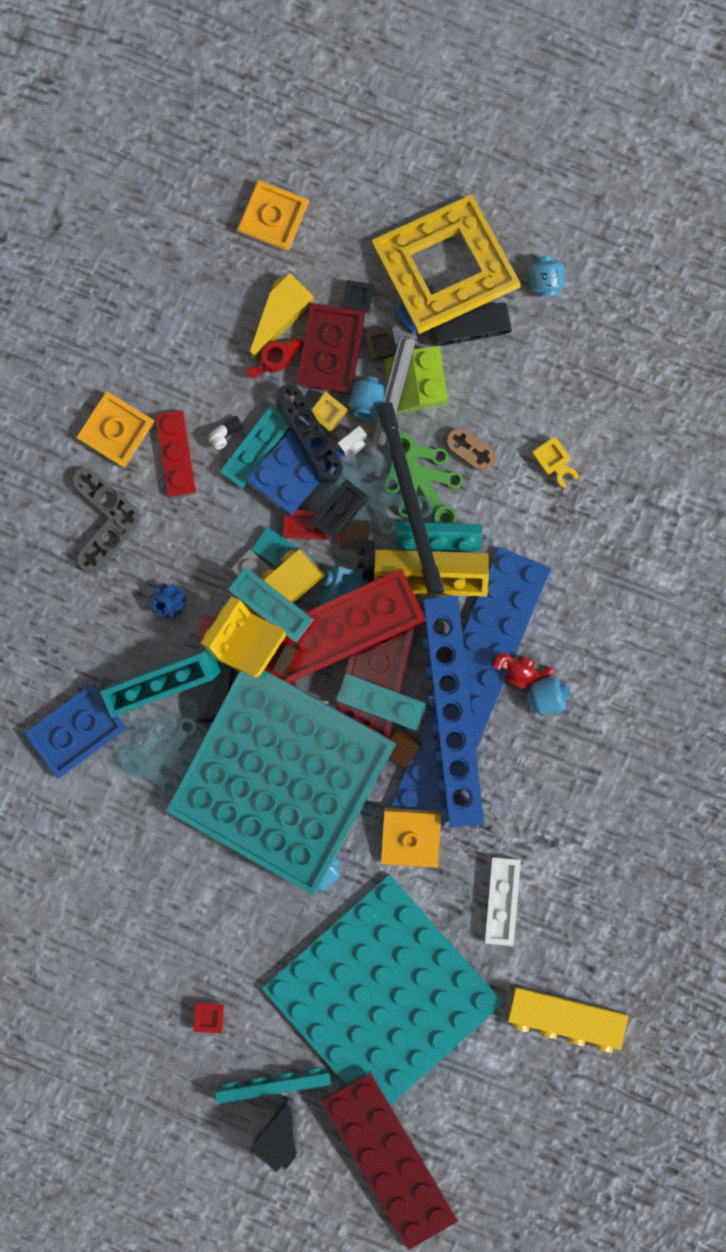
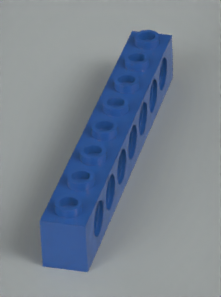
M458 596L424 599V607L420 608L426 621L421 624H426L427 635H422L423 652H429L430 663L425 664L427 681L432 680L433 691L428 692L430 709H436L437 720L431 721L433 737H439L440 748L435 749L436 765H442L443 777H438L439 792L446 796V805L441 806L443 823L449 822V828L484 824ZM438 620H443L449 625V631L444 635H438L433 630V624ZM441 648H446L451 651L452 660L448 663H441L436 658V652ZM445 676L452 677L456 684L455 689L450 692L443 691L439 685L440 679ZM452 704L458 708L459 715L455 720H447L443 716L442 711L446 705ZM457 733L461 736L462 744L459 748L452 749L446 744L448 734ZM460 761L464 764L465 773L462 777H454L450 774L449 766L452 762ZM458 789L465 790L469 796L468 802L464 806H458L453 802V793Z

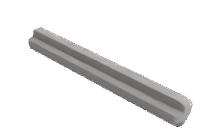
M401 336L398 340L384 395V403H393L395 414L397 413L415 346V340L406 336ZM378 416L372 442L377 445L387 446L386 436Z

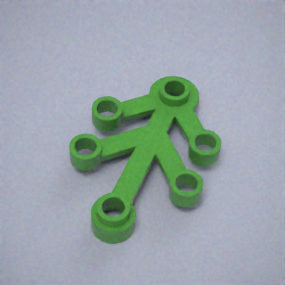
M400 433L402 443L407 446L405 455L416 493L419 486L435 512V523H442L440 516L447 514L451 518L449 523L455 524L457 520L455 510L444 506L429 480L447 484L450 489L457 490L463 484L462 475L458 472L447 473L420 466L415 457L431 459L435 465L443 466L448 461V452L443 448L431 449L415 445L411 436ZM443 453L445 460L438 462L435 459V454ZM393 461L389 477L384 482V490L390 495H395L400 491ZM452 476H457L460 479V483L456 486L451 485L449 479ZM388 482H396L398 485L397 489L389 490L387 488ZM403 501L399 505L398 512L401 517L408 519L407 514H404L401 510L404 506Z

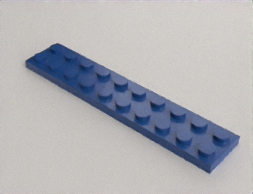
M502 547L498 548L489 570L487 597L478 596L463 632L476 749L505 679L503 678L507 676L504 667L499 670L492 667L491 663L498 653H507L514 659L551 570L548 566ZM445 676L441 689L445 692L454 690L456 686L454 679ZM449 704L443 708V716L447 720H455L458 717L459 711L456 706ZM435 708L431 709L418 740L422 744L406 769L391 805L392 808L442 811L441 806L446 805L445 794H440L438 777H443L442 765H436L435 749L440 748L439 737H433L431 720H437ZM450 733L446 737V744L452 749H457L462 744V738L457 733ZM454 761L449 766V772L454 777H462L465 773V766L460 761ZM460 789L453 793V802H455ZM441 816V828L444 829L446 823H443Z

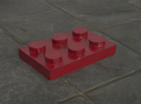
M310 303L297 380L298 387L351 395L366 311Z

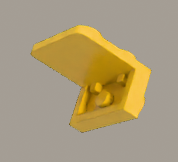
M231 596L227 604L220 610L219 616L211 628L206 631L201 645L213 659L253 678H257L261 675L282 643L286 632L283 628L251 614L241 600Z

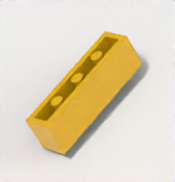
M292 549L281 558L282 565L276 570L270 568L260 578L294 603L325 575L304 550L299 549L295 551ZM241 600L251 614L266 620Z
M375 550L374 581L402 568L414 594L428 595L417 551ZM433 552L445 590L436 595L487 597L489 579L488 553Z
M515 986L507 1021L513 1023L512 1028L529 1032V1028L541 1030L540 1035L557 1039L558 1034L569 1037V1043L584 1046L585 1041L595 1043V1049L612 1053L613 1048L621 1050L629 1016L625 1013Z

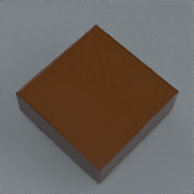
M397 729L391 738L397 744L389 759L406 769L422 743Z

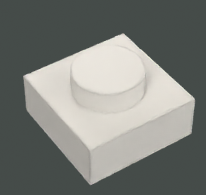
M360 426L338 443L339 450L344 453V456L350 452L352 455H355L365 447L364 441L367 439V434Z

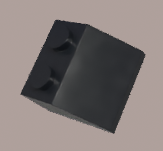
M291 1098L285 1101L250 1147V1151L275 1172H278L281 1167L286 1170L297 1154L295 1150L297 1134L294 1103Z

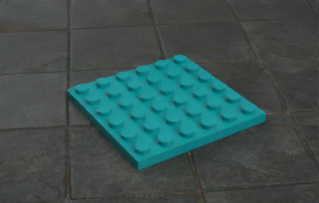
M263 670L257 678L239 672L166 812L314 896L397 743L266 670Z
M390 874L262 988L345 1084L371 1071L391 1105L504 1004Z

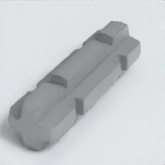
M461 795L455 804L464 806L469 798ZM483 808L484 824L481 825L485 828L488 826L490 831L496 835H501L507 827V823L500 818L496 819L494 814Z

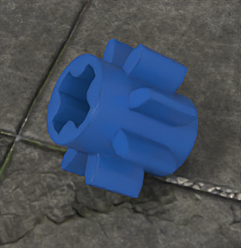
M163 583L156 587V592L150 596L152 598V609L162 618L169 615L173 619L182 613V608L186 607L184 603L185 594L175 584L167 587Z

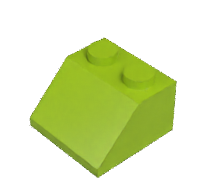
M440 346L413 349L396 414L447 407L448 397ZM394 356L384 359L387 382Z

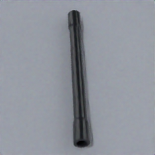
M384 403L377 406L376 409L382 430L386 436L422 566L428 596L440 594L445 590L438 566L434 560L401 441L393 403Z

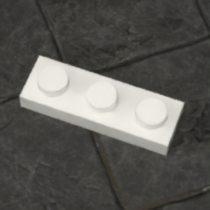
M492 857L485 944L514 946L521 860Z

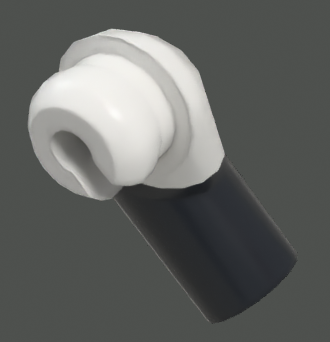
M238 416L222 423L209 433L208 440L213 448L217 450L222 449L227 444L225 438L244 428Z

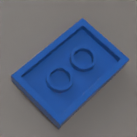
M301 419L296 423L297 427L304 429L309 427V425ZM291 430L247 479V483L289 517L295 513L321 483ZM314 439L308 443L309 449L313 452H321L324 449L323 443L319 440ZM331 444L341 460L344 453ZM329 454L322 458L325 463L324 473L330 472L334 468H330L325 461Z
M92 683L24 734L56 778L60 779L124 732L127 727L118 715L111 718L100 690Z

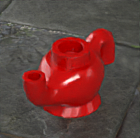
M295 339L290 342L272 341L267 343L261 352L259 366L257 368L250 367L247 370L248 377L256 379L264 372L277 373L285 369L289 365L294 352L297 349L303 348V340Z
M498 653L491 663V666L501 670L503 667L505 668L507 676L503 679L528 690L527 685L537 680L551 677L555 669L546 666L542 672H538L533 667L535 661L523 655H520L518 659H513L507 653Z

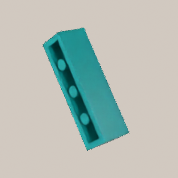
M205 648L112 682L101 690L100 693L112 718L211 681L221 670L217 661L212 658Z

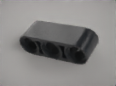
M504 302L479 306L430 329L433 346H447L512 332L508 306Z
M217 661L221 672L213 680L200 685L198 723H213L230 691L232 667Z

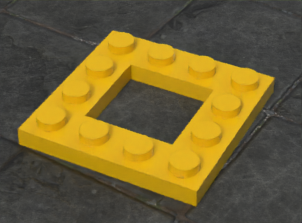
M472 194L372 240V245L418 334L521 287L518 277ZM460 233L480 273L431 295L411 255Z

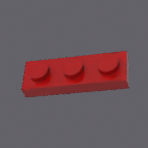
M184 411L155 414L168 497L173 498L197 494Z

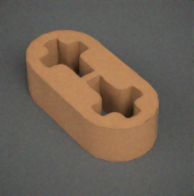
M458 428L449 434L447 439L448 449L462 461L481 472L487 471L493 466L495 453L487 444L465 429ZM462 435L465 436V444L470 449L467 450L463 446H459L458 449L455 448L453 437L460 438ZM475 450L479 454L487 452V459L490 462L488 464L485 462L481 463V465L477 464L478 457L472 451Z

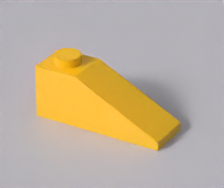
M291 273L285 278L283 276L279 277L271 286L272 291L269 294L250 350L251 357L255 361L260 357L263 347L267 343L276 341L310 307V303H314V296Z

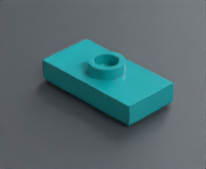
M267 527L252 548V551L278 568L283 564L281 558L292 549L298 551L300 548Z

